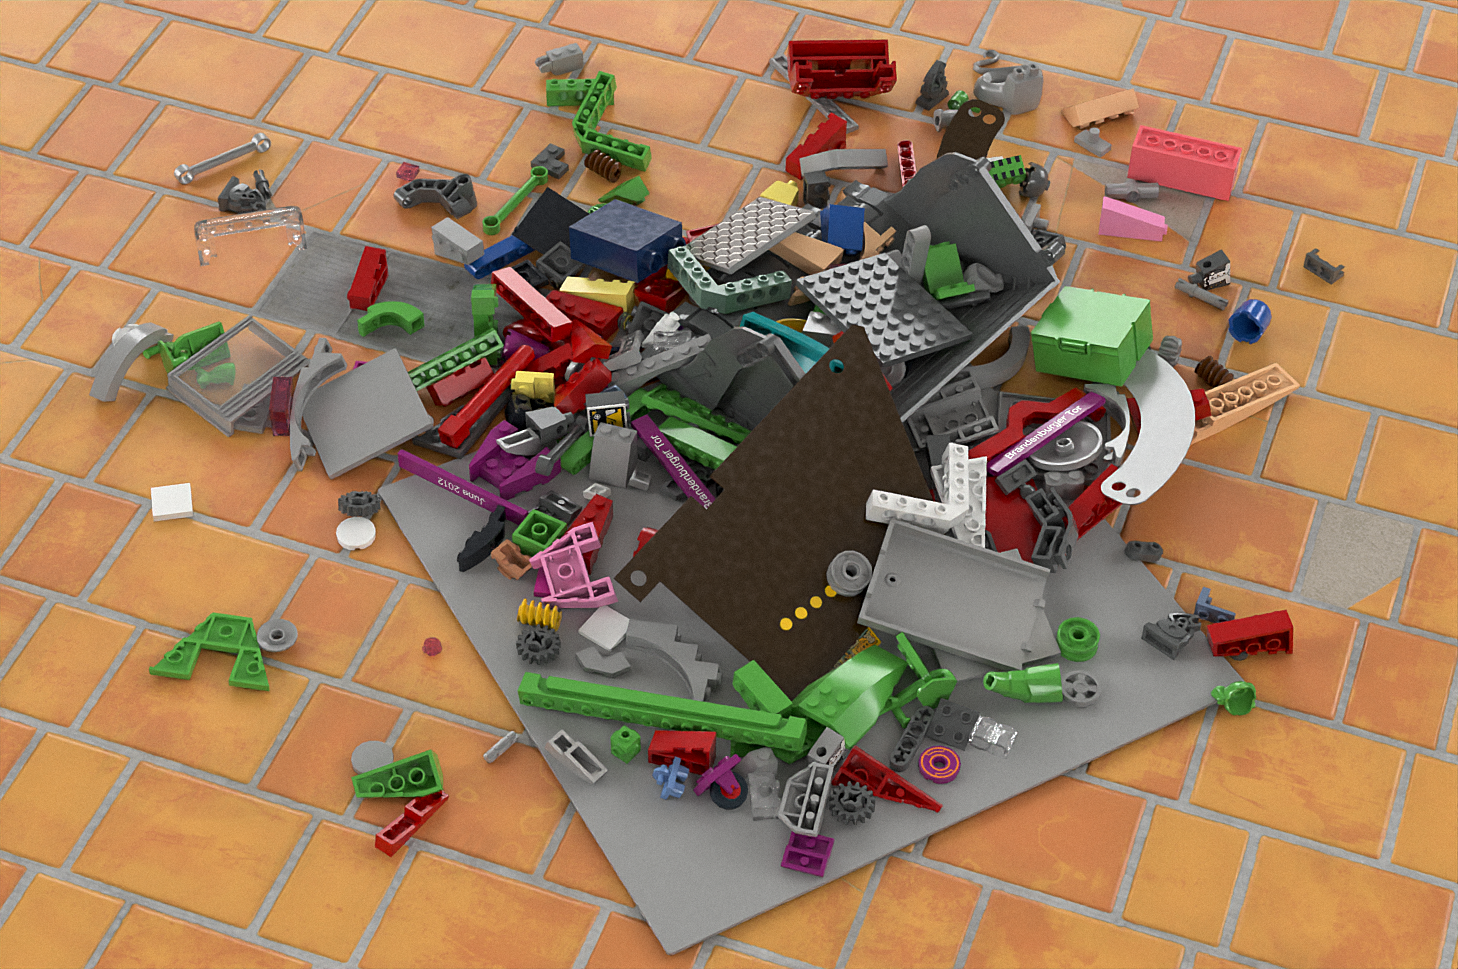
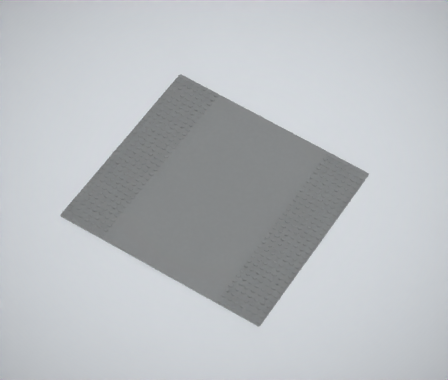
M659 381L643 387V389L649 392L663 383ZM991 387L980 389L989 415H993L997 424L998 395ZM719 407L711 412L713 415L726 417L725 422L727 423L731 421L737 423L734 418L731 419ZM587 409L573 415L574 423L569 424L568 432L574 428L575 421L579 415L588 417ZM652 409L647 414L657 427L670 417L681 421V418L668 416L659 409ZM709 431L708 434L716 436L714 431ZM997 432L960 445L968 446L969 451L996 435ZM477 451L463 456L462 459L457 458L437 466L500 497L499 489L481 477H478L473 482L470 481L469 464ZM926 451L915 452L914 454L922 474H924L925 467H928ZM654 454L646 462L638 459L635 469L653 475L647 491L631 485H627L626 489L597 483L611 489V495L607 498L613 500V519L603 539V545L599 549L592 573L589 575L590 581L593 582L610 576L618 602L606 606L628 619L678 626L681 642L697 644L698 653L702 654V662L719 664V672L723 673L722 683L717 685L716 693L711 692L710 699L705 702L750 709L739 692L733 687L734 672L749 663L742 654L661 582L640 603L613 579L633 558L634 550L636 551L640 542L637 538L643 527L659 530L689 499L685 496L674 501L660 492V487L671 476ZM680 454L686 463L690 460L687 456ZM522 455V456L525 457L526 459H528V460L530 461V460H531L533 457H535L536 455ZM591 462L575 475L561 468V473L549 483L544 485L540 483L533 486V490L519 492L515 494L514 498L507 501L528 511L539 504L541 496L553 490L583 506L582 512L591 501L584 498L583 491L597 483L589 481ZM988 472L986 474V478L995 476ZM417 475L378 489V494L666 954L670 956L1217 703L1211 696V692L1215 687H1227L1233 682L1244 681L1223 656L1213 657L1207 637L1201 630L1195 632L1189 643L1178 650V655L1174 660L1141 639L1143 627L1146 623L1156 624L1162 618L1167 619L1170 613H1185V611L1141 560L1131 559L1125 554L1124 550L1127 544L1109 523L1103 519L1077 540L1067 570L1063 569L1062 565H1059L1056 573H1049L1041 599L1046 600L1043 611L1055 639L1057 638L1058 627L1064 620L1074 617L1085 618L1093 622L1099 629L1100 639L1097 653L1093 658L1084 662L1070 661L1060 655L1022 666V670H1025L1028 667L1058 663L1061 679L1071 671L1082 670L1096 676L1101 685V693L1097 701L1087 707H1077L1075 703L1071 701L1067 703L1064 699L1063 702L1024 703L1021 700L1004 697L999 693L987 690L983 684L984 677L956 684L948 701L980 712L977 719L979 720L978 725L973 729L965 751L925 736L908 768L903 772L894 771L942 804L943 807L939 813L925 808L914 807V805L872 796L876 800L875 812L872 813L871 819L865 817V823L859 820L857 825H854L853 821L845 825L844 819L838 822V815L832 816L828 799L821 830L818 835L834 838L835 842L824 876L819 877L781 867L786 845L788 846L792 830L778 817V812L787 780L808 767L807 755L791 764L776 757L778 761L777 777L748 786L747 799L740 807L733 810H725L718 807L710 796V788L700 796H697L693 789L698 785L696 781L702 775L688 773L684 782L678 779L675 780L685 785L684 792L680 798L671 795L666 800L660 798L664 782L662 785H658L657 780L653 778L652 774L655 768L661 766L648 763V748L655 730H676H666L659 727H648L618 720H607L577 713L520 704L517 690L525 672L541 674V677L546 679L549 676L692 700L688 687L680 675L659 658L643 651L626 648V637L610 652L580 635L578 630L598 608H558V612L562 611V620L559 629L555 632V634H559V640H561L559 655L555 654L554 660L549 658L547 664L544 661H541L540 665H537L536 661L529 664V659L523 661L522 655H518L516 641H518V635H522L523 629L529 631L530 625L528 623L522 624L521 621L517 622V614L524 598L527 599V605L534 600L535 607H537L539 602H542L541 598L543 597H534V587L539 568L530 569L518 580L516 578L510 580L497 569L499 564L495 558H491L490 554L478 565L465 572H460L459 563L457 562L459 552L463 551L467 538L471 537L474 531L481 532L482 527L487 525L491 512ZM1033 479L1037 489L1042 488L1043 480ZM716 482L706 486V488L716 499ZM1062 499L1067 507L1075 501ZM576 518L567 526V530L573 524ZM506 519L505 538L501 543L506 539L513 543L512 534L519 525ZM634 571L631 574V581L637 586H642L646 583V575L641 571ZM870 627L882 642L879 645L880 648L906 661L905 656L897 647L900 643L895 635ZM909 640L929 672L939 669L931 647ZM593 645L602 659L622 652L631 665V671L614 678L606 677L605 674L597 672H585L576 659V652ZM909 664L898 684H895L891 696H895L919 680ZM1086 676L1084 681L1089 685L1092 683V679ZM1088 691L1087 697L1091 698L1095 693ZM916 697L902 706L901 709L906 717L912 719L916 710L923 705ZM890 710L878 717L876 724L855 746L891 769L889 764L890 756L905 729L902 728ZM924 715L923 717H921V722H922V723H923L924 718H925L926 716H928V715ZM624 725L637 731L641 737V751L628 764L611 754L610 738L616 730L619 731ZM913 728L911 730V732L914 734H920L922 732L918 728ZM563 729L575 742L579 740L608 770L593 785L572 773L544 749L547 741ZM716 737V759L712 768L718 765V762L727 755L731 758V740ZM910 743L902 745L905 749L913 748V745ZM932 746L948 747L960 757V772L953 781L945 784H936L930 779L926 780L919 772L918 767L921 753ZM846 749V758L851 750ZM901 755L897 763L903 761V755ZM845 758V759L843 760V762L833 771L832 780H833V778L835 777V775H836V773L838 772V770L840 769V767L843 765V763H844V761L846 760V758ZM940 762L934 764L936 767L939 768L945 766L943 763ZM831 784L829 798L830 794H833V789H839V786Z

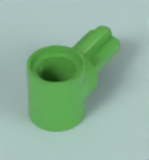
M956 91L948 101L949 109L959 110L961 105L969 100L968 95L964 91ZM977 107L971 108V111L976 113L981 111Z

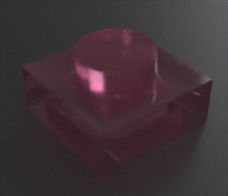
M403 162L396 172V177L413 181L420 172L419 166Z

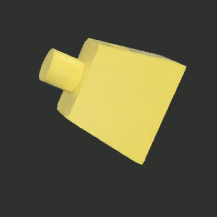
M790 180L788 183L776 181L762 192L760 197L796 207L799 200V189L797 183L793 180Z

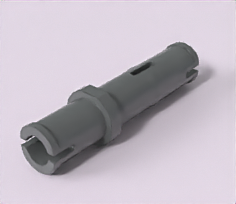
M989 290L976 293L970 292L966 295L937 301L947 310L967 305L975 306L977 303L991 301Z

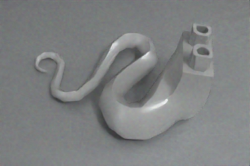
M985 51L983 53L984 58H986L985 55L988 53L994 54L995 57L980 60L973 64V70L983 74L974 84V95L979 100L990 105L1006 109L1012 115L1035 110L1042 96L1044 82L1042 70L1039 69L1036 63L1002 68H981L980 66L995 63L1000 59V54L997 51Z

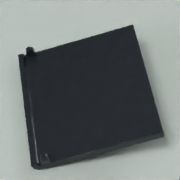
M547 187L518 227H515L511 235L543 255L560 241L570 248L569 227L588 216L589 213Z

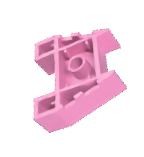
M593 522L572 528L564 537L557 539L550 547L529 559L533 569L540 567L544 569L551 596L541 598L545 607L547 604H550V608H554L555 605L558 608H599L618 602L610 576L591 582L582 553L601 548Z

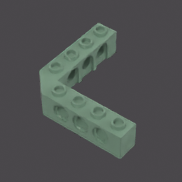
M686 246L669 249L667 268L700 308L708 309V307L716 308L717 312L726 314L790 298L792 280L784 271H776L766 275L717 285Z

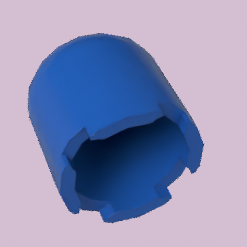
M1249 299L1243 302L1228 320L1230 334L1239 342L1245 341L1249 342V344L1257 342L1271 322V310L1267 304L1257 299Z

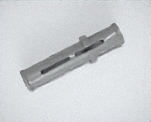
M1179 278V282L1175 284V289L1189 294L1191 298L1196 297L1223 311L1227 307L1229 300L1198 287L1196 283L1191 284Z

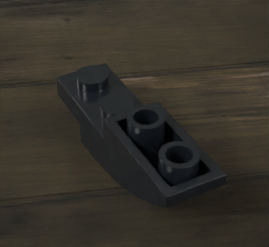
M498 505L495 511L491 512L489 521L486 526L482 527L481 532L474 531L472 536L467 538L465 548L457 556L460 572H465L481 563L501 544L505 538V507Z

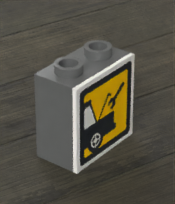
M624 390L585 394L590 437L594 436L600 422L628 428L627 423H631L630 412H626V410L630 408L629 399L624 398Z

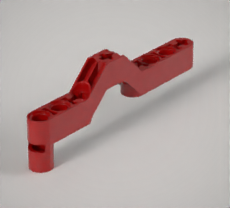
M1075 387L1050 403L1024 400L1016 403L1009 408L1006 429L968 451V460L987 456V463L1026 437L1023 434L1025 427L1032 423L1045 424L1087 394L1080 388ZM1101 406L1089 414L1088 417L1097 422L1104 416L1106 409Z

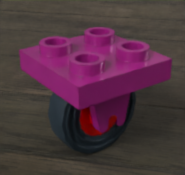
M735 754L731 758L727 755L718 762V765L714 768L711 767L703 773L702 777L696 781L698 785L693 789L695 794L700 796L710 788V796L718 807L725 810H733L740 807L747 799L748 785L740 774L732 771L741 761L738 755Z

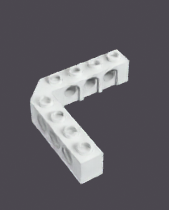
M949 443L942 455V466H944V475L942 477L944 491L942 497H944V504L873 490L866 503V520L889 524L891 518L942 535L954 525L960 524L969 510L968 446Z

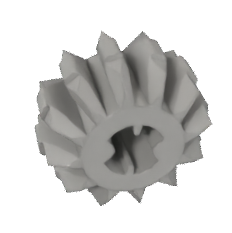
M1166 335L1159 347L1158 356L1163 358L1172 367L1176 366L1182 350L1181 339Z

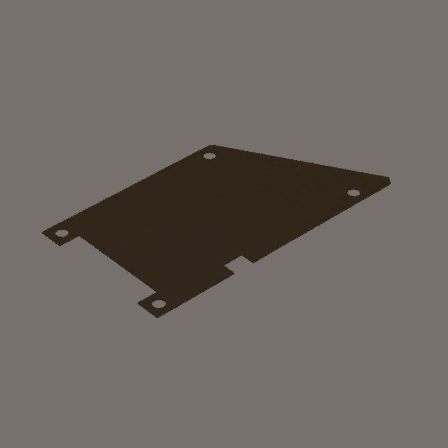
M851 325L710 475L724 489L715 501L705 509L690 496L613 578L640 603L661 582L749 662L754 660L791 702L809 684L829 673L868 628V626L858 624L857 621L870 582L861 593L855 596H843L837 593L834 597H829L825 593V588L830 586L826 574L828 566L839 553L844 551H856L865 556L871 564L873 575L889 524L866 520V503L872 491L878 490L933 501L864 326ZM835 359L841 361L844 370L841 373L832 372L829 367L830 361ZM634 571H641L646 575V583L644 585L637 586L632 583L631 574ZM846 571L847 575L853 577L850 571ZM890 578V581L895 582V579ZM817 596L822 600V605L819 608L811 606L810 600L812 597ZM803 607L806 609L807 616L804 619L796 617L795 611L797 608ZM783 618H788L792 621V627L789 630L781 628L780 621Z

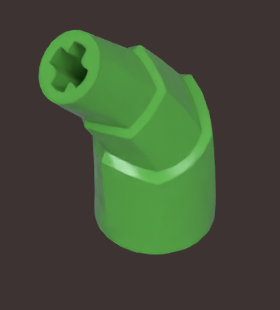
M1058 663L1028 667L1025 670L990 671L984 676V687L1004 697L1018 699L1024 703L1063 702Z

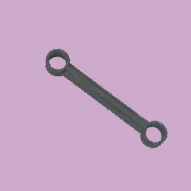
M579 415L575 421L574 428L547 455L541 454L535 468L536 473L545 476L551 474L554 463L581 435L583 436L589 431L588 417Z

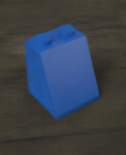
M829 204L820 212L822 241L844 249V253L847 256H856V254L862 251L865 208Z

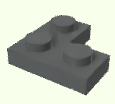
M550 143L531 161V167L543 166L548 170V175L560 179L569 170L568 164L559 161L565 155V149Z

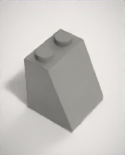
M600 422L594 434L589 481L626 489L638 463L637 431Z

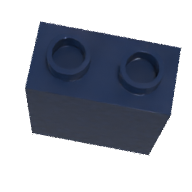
M616 199L569 227L571 259L636 283L641 282L653 273H657L668 264L669 249L686 246V241L682 237V222Z

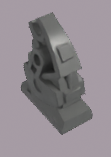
M939 60L935 61L923 80L925 83L921 86L920 90L922 95L917 98L915 104L929 111L949 95V91L946 90L948 81H946V76H944L946 63Z
M235 176L231 177L218 196L219 211L232 209L238 213L252 211L256 215L259 214V209H263V212H266V203L260 191L257 189L252 190L244 183L240 184L239 179Z
M1170 613L1167 619L1162 618L1156 624L1146 623L1143 627L1141 639L1174 660L1178 655V650L1189 643L1195 632L1201 630V622L1198 623L1199 616L1188 613Z

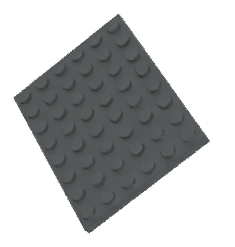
M886 253L796 280V286L841 330L846 332L851 325L864 326L879 366L882 369L972 339V333Z

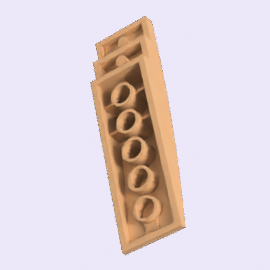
M1274 363L1206 391L1205 394L1210 403L1212 416L1195 421L1191 445L1259 412L1297 390L1300 385L1277 363Z

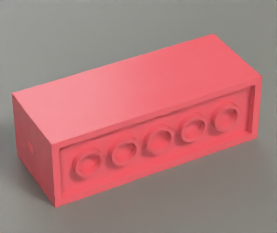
M1140 125L1132 145L1127 178L1147 183H1158L1160 186L1229 201L1237 177L1242 148Z

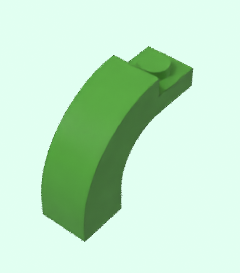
M397 301L374 304L367 308V315L357 320L359 334L363 337L387 325L401 327L410 335L425 326L424 315L419 309L410 304Z

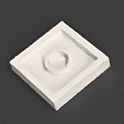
M190 483L151 488L154 522L193 516Z
M606 605L601 606L583 624L578 633L611 652L626 637L630 619Z

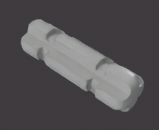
M514 731L509 732L483 755L484 759L488 763H492L519 739L518 735Z

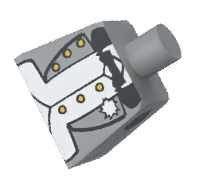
M826 727L807 755L808 763L816 762L834 766L835 770L846 758L844 737Z

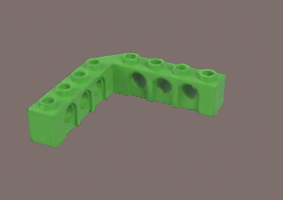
M599 71L572 121L574 136L583 153L590 154L599 149L601 153L604 152L607 156L609 155L612 159L622 163V165L645 172L652 159L650 146L638 145L628 142L627 139L622 140L595 130L617 88L615 75Z

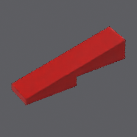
M441 790L413 799L405 806L402 815L376 834L375 848L392 857L448 800L449 795Z

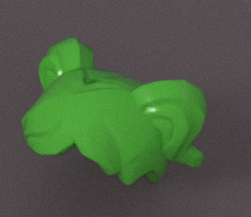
M1237 681L1229 684L1227 687L1217 686L1211 692V696L1217 703L1224 705L1231 715H1246L1252 708H1255L1256 689L1252 683Z

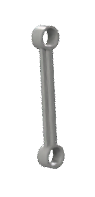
M257 133L253 136L251 142L191 167L186 164L178 166L174 171V176L181 184H189L194 179V175L255 150L259 153L266 152L271 146V141L264 133ZM187 172L184 177H181L183 173Z

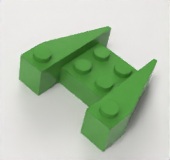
M475 284L471 294L474 337L491 328H494L498 334V320H494L493 316L495 308L498 307L496 284ZM501 348L482 358L486 357L489 365H497L498 358H501Z

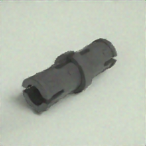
M259 169L260 174H258L257 170L254 171L253 176L256 181V189L264 196V200H266L265 195L267 199H270L272 194L269 190V182L265 178L264 171Z

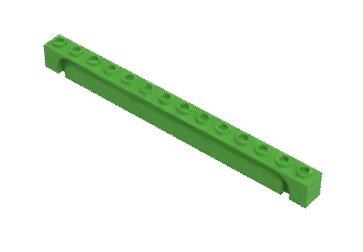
M525 672L517 690L520 704L577 713L607 720H618L648 727H659L666 730L716 732L717 738L782 748L788 751L801 752L807 735V724L804 718L789 716V719H784L780 714L549 676L546 679L542 678L541 674Z

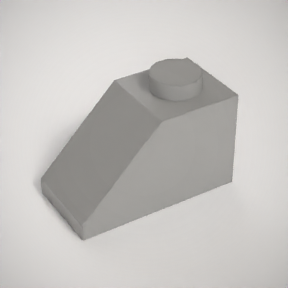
M763 747L749 752L732 771L740 774L745 779L747 785L750 786L777 777L778 761L771 747Z

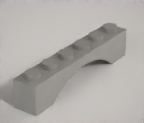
M706 334L644 359L640 363L612 372V381L608 384V388L617 385L622 391L624 390V394L628 398L653 377L691 363L699 351H703L712 339L709 334Z

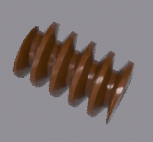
M599 149L588 154L584 160L585 167L610 180L612 183H615L621 175L622 163L612 159L609 155L607 156L604 152L601 153Z
M1208 356L1198 363L1194 371L1213 388L1228 383L1234 378V374L1229 373L1226 368L1223 369V365H1218V361L1213 360L1212 356Z

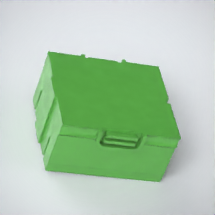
M1064 286L1053 303H1050L1046 308L1042 318L1030 333L1036 371L1122 387L1135 368L1136 361L1141 359L1153 341L1150 300L1126 296V294L1120 296L1099 291L1094 292L1092 288L1087 290Z

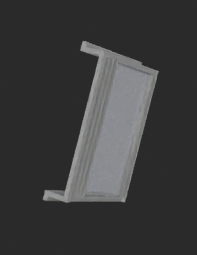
M250 314L167 374L169 385L166 387V390L227 437H230L234 434V422L297 376L302 367H309L311 359H307L252 318Z

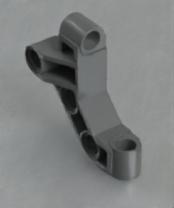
M468 174L458 175L451 180L415 179L394 192V199L405 209L422 202L440 203L456 219L471 213L478 205L472 180Z

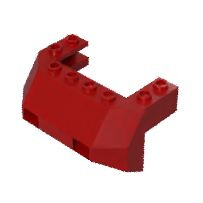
M888 39L789 41L788 77L792 93L811 97V99H819L825 96L828 99H835L837 97L851 99L854 96H860V98L865 99L870 96L890 92L897 81L896 61H892L889 64Z

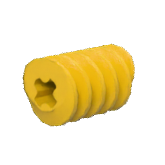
M526 598L520 604L517 614V622L521 621L522 624L528 623L530 626L540 624L541 628L547 625L548 630L550 628L555 629V632L559 629L562 620V611L558 612V606L555 605L553 610H550V604H547L543 609L542 602H539L537 607H535V601L532 600L527 605Z

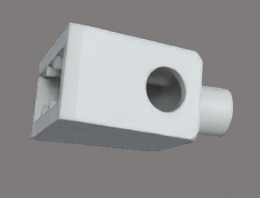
M671 312L669 315L665 314L641 346L646 349L653 344L662 349L663 345L671 339L679 328V316L674 312Z

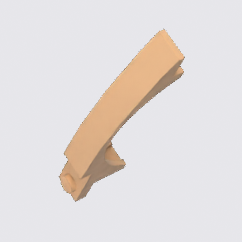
M864 222L863 245L859 260L881 254L884 250L883 247H889L895 240L893 236L896 230L891 226L880 236ZM795 286L794 290L796 292L791 296L788 305L810 301V299Z

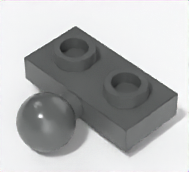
M1025 459L998 476L994 481L1006 496L1020 488V496L1025 499V497L1035 492V489L1031 485H1026V483L1035 478L1037 473Z

